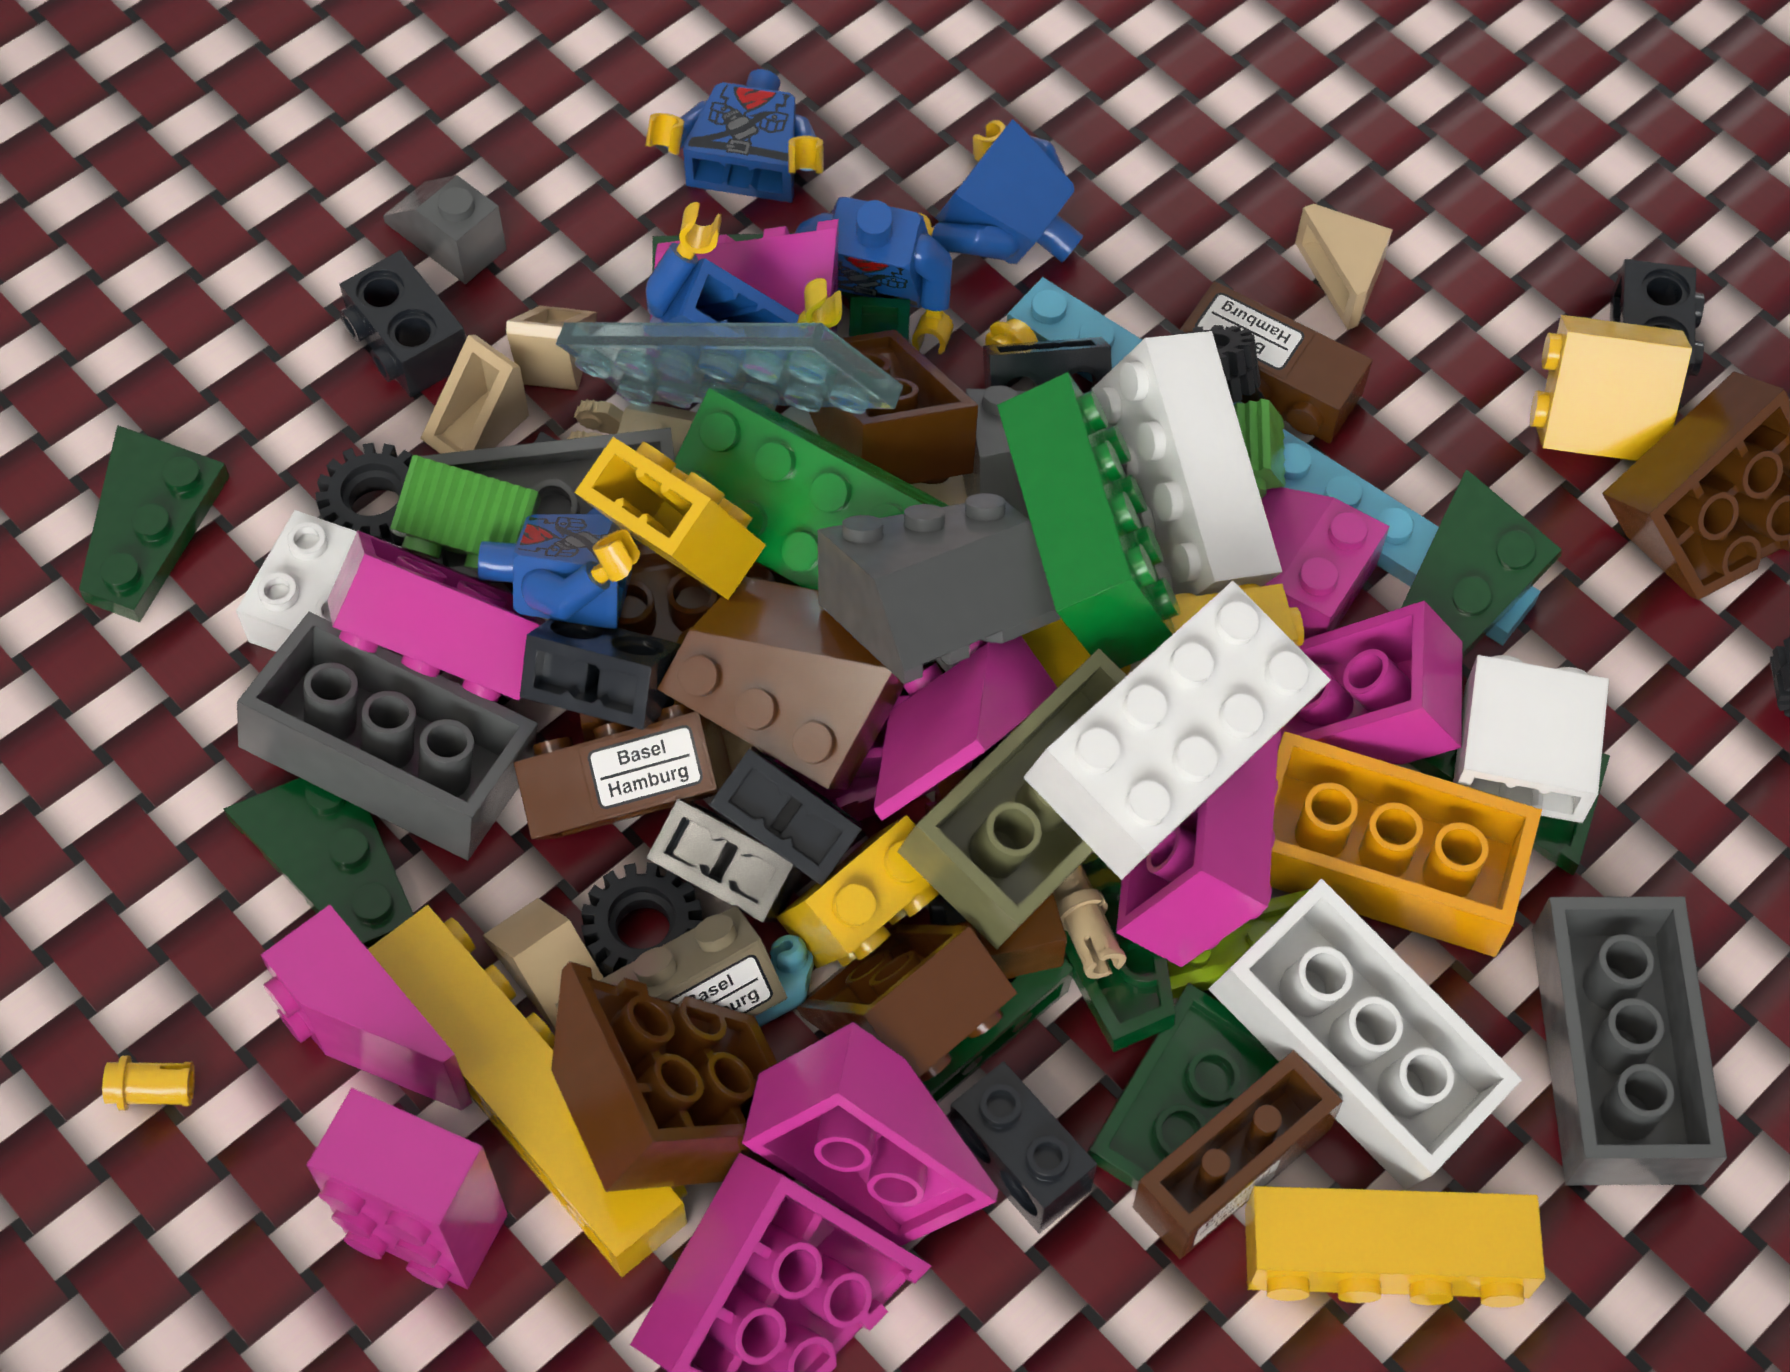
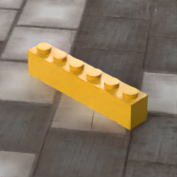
M426 905L371 946L368 951L455 1053L470 1097L621 1277L625 1276L688 1224L684 1202L682 1201L688 1195L684 1185L605 1192L551 1071L552 1049L554 1048L555 1036L536 1013L533 1012L525 1018L514 1006L511 1000L517 997L509 981L496 966L492 964L484 970L470 953L476 947L463 927L453 917L443 923L429 905Z

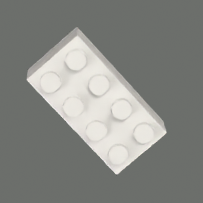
M1212 331L1144 338L1092 388V391L1097 396L1108 422V427L1106 428L1108 429L1116 425L1129 449L1131 461L1123 464L1126 477L1132 475L1135 478L1147 505V511L1138 515L1142 527L1148 525L1152 530L1163 555V562L1155 565L1158 578L1164 577L1168 581L1174 595L1192 593L1199 596L1219 593L1232 581L1238 586L1242 584H1257L1261 587L1282 573V569Z
M1232 581L1054 741L1023 778L1122 880L1331 680Z
M1322 878L1209 988L1215 997L1279 1062L1294 1050L1343 1100L1336 1120L1405 1190L1432 1176L1522 1081Z

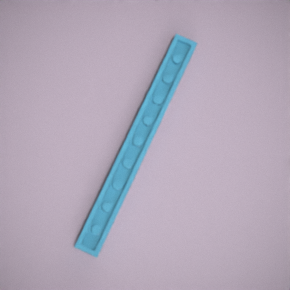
M1044 277L1007 314V321L1019 319L1026 323L1036 335L1038 342L1102 337L1111 346L1112 369L1142 341L1139 337ZM1077 372L1079 375L1092 382V376L1090 373ZM1283 429L1285 437L1283 440L1285 447L1284 467L1286 471L1284 474L1286 481L1284 488L1334 497L1390 526L1377 566L1411 587L1439 527ZM1532 586L1486 636L1503 646L1536 604L1541 591Z

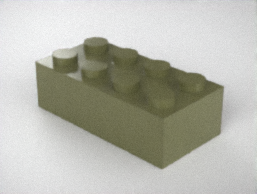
M1100 649L1089 657L914 827L897 851L996 950L1094 852L1023 777L1054 741L1127 676Z

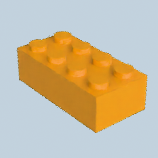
M1284 731L1277 756L1276 779L1278 780V791L1275 796L1273 831L1275 832V842L1271 853V887L1288 893H1295L1311 889L1322 878L1358 915L1496 957L1514 923L1542 809Z

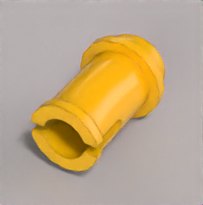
M121 1056L119 1062H107L103 1074L104 1103L116 1104L118 1111H127L130 1104H182V1106H191L195 1086L193 1062L132 1063L130 1056Z

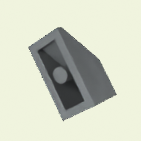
M458 175L423 182L383 215L384 221L388 226L464 284L468 283L507 250L499 206Z

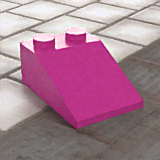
M1284 487L1267 489L1266 496L1261 498L1282 573L1263 586L1283 584L1289 608L1297 607L1300 611L1304 627V639L1335 630L1377 566L1390 526L1334 497Z
M1425 601L1304 639L1303 645L1298 646L1331 681L1280 729L1281 740L1284 731L1391 764H1406L1462 748V640Z
M1022 636L1005 643L983 640L970 644L969 658L959 661L958 664L945 673L934 663L923 671V677L903 685L910 697L889 711L874 804V811L881 821L988 750L1032 714L1058 688Z
M331 905L325 907L261 954L272 977L263 986L278 1006L277 1014L300 1043L311 1036L325 1055L462 1111L473 1103L455 1053Z
M850 1023L759 1073L742 1144L898 1246H903L997 1201V1187L906 1059L855 1023Z

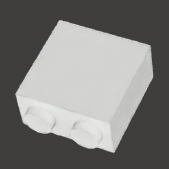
M294 510L236 609L248 642L277 652L308 612H312L332 622L327 600L357 531Z
M1477 655L1465 685L1462 707V748L1457 749L1453 783L1542 809L1541 816L1583 823L1599 790L1609 679L1588 675L1585 671L1573 667L1554 669L1526 664L1518 658L1507 655L1493 657Z

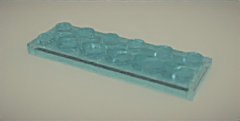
M564 322L556 341L557 346L576 358L574 364L578 369L594 377L606 378L618 387L616 391L618 396L630 403L644 407L650 406L652 401H661L677 407L689 408L692 403H702L708 388L737 390L772 410H775L776 405L794 406L807 412H819L821 407H838L850 413L863 414L867 408L895 409L903 388L901 383L822 323Z

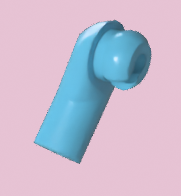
M782 936L771 946V962L787 995V999L755 1016L760 1027L797 1008L807 998L814 966L813 955L807 950L804 940L798 936Z

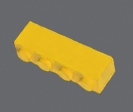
M1254 1186L1245 1206L1248 1290H1267V1297L1274 1300L1296 1301L1308 1298L1310 1292L1338 1293L1339 1300L1349 1303H1369L1381 1299V1294L1409 1295L1410 1302L1414 1304L1441 1305L1451 1302L1453 1296L1481 1297V1304L1485 1306L1504 1308L1523 1304L1525 1302L1524 1298L1529 1299L1545 1280L1538 1195Z

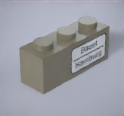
M737 905L721 914L704 919L694 929L661 947L644 952L634 962L599 980L617 986L625 977L645 983L648 994L659 999L678 1004L685 996L752 1016H757L787 999V995L761 938Z

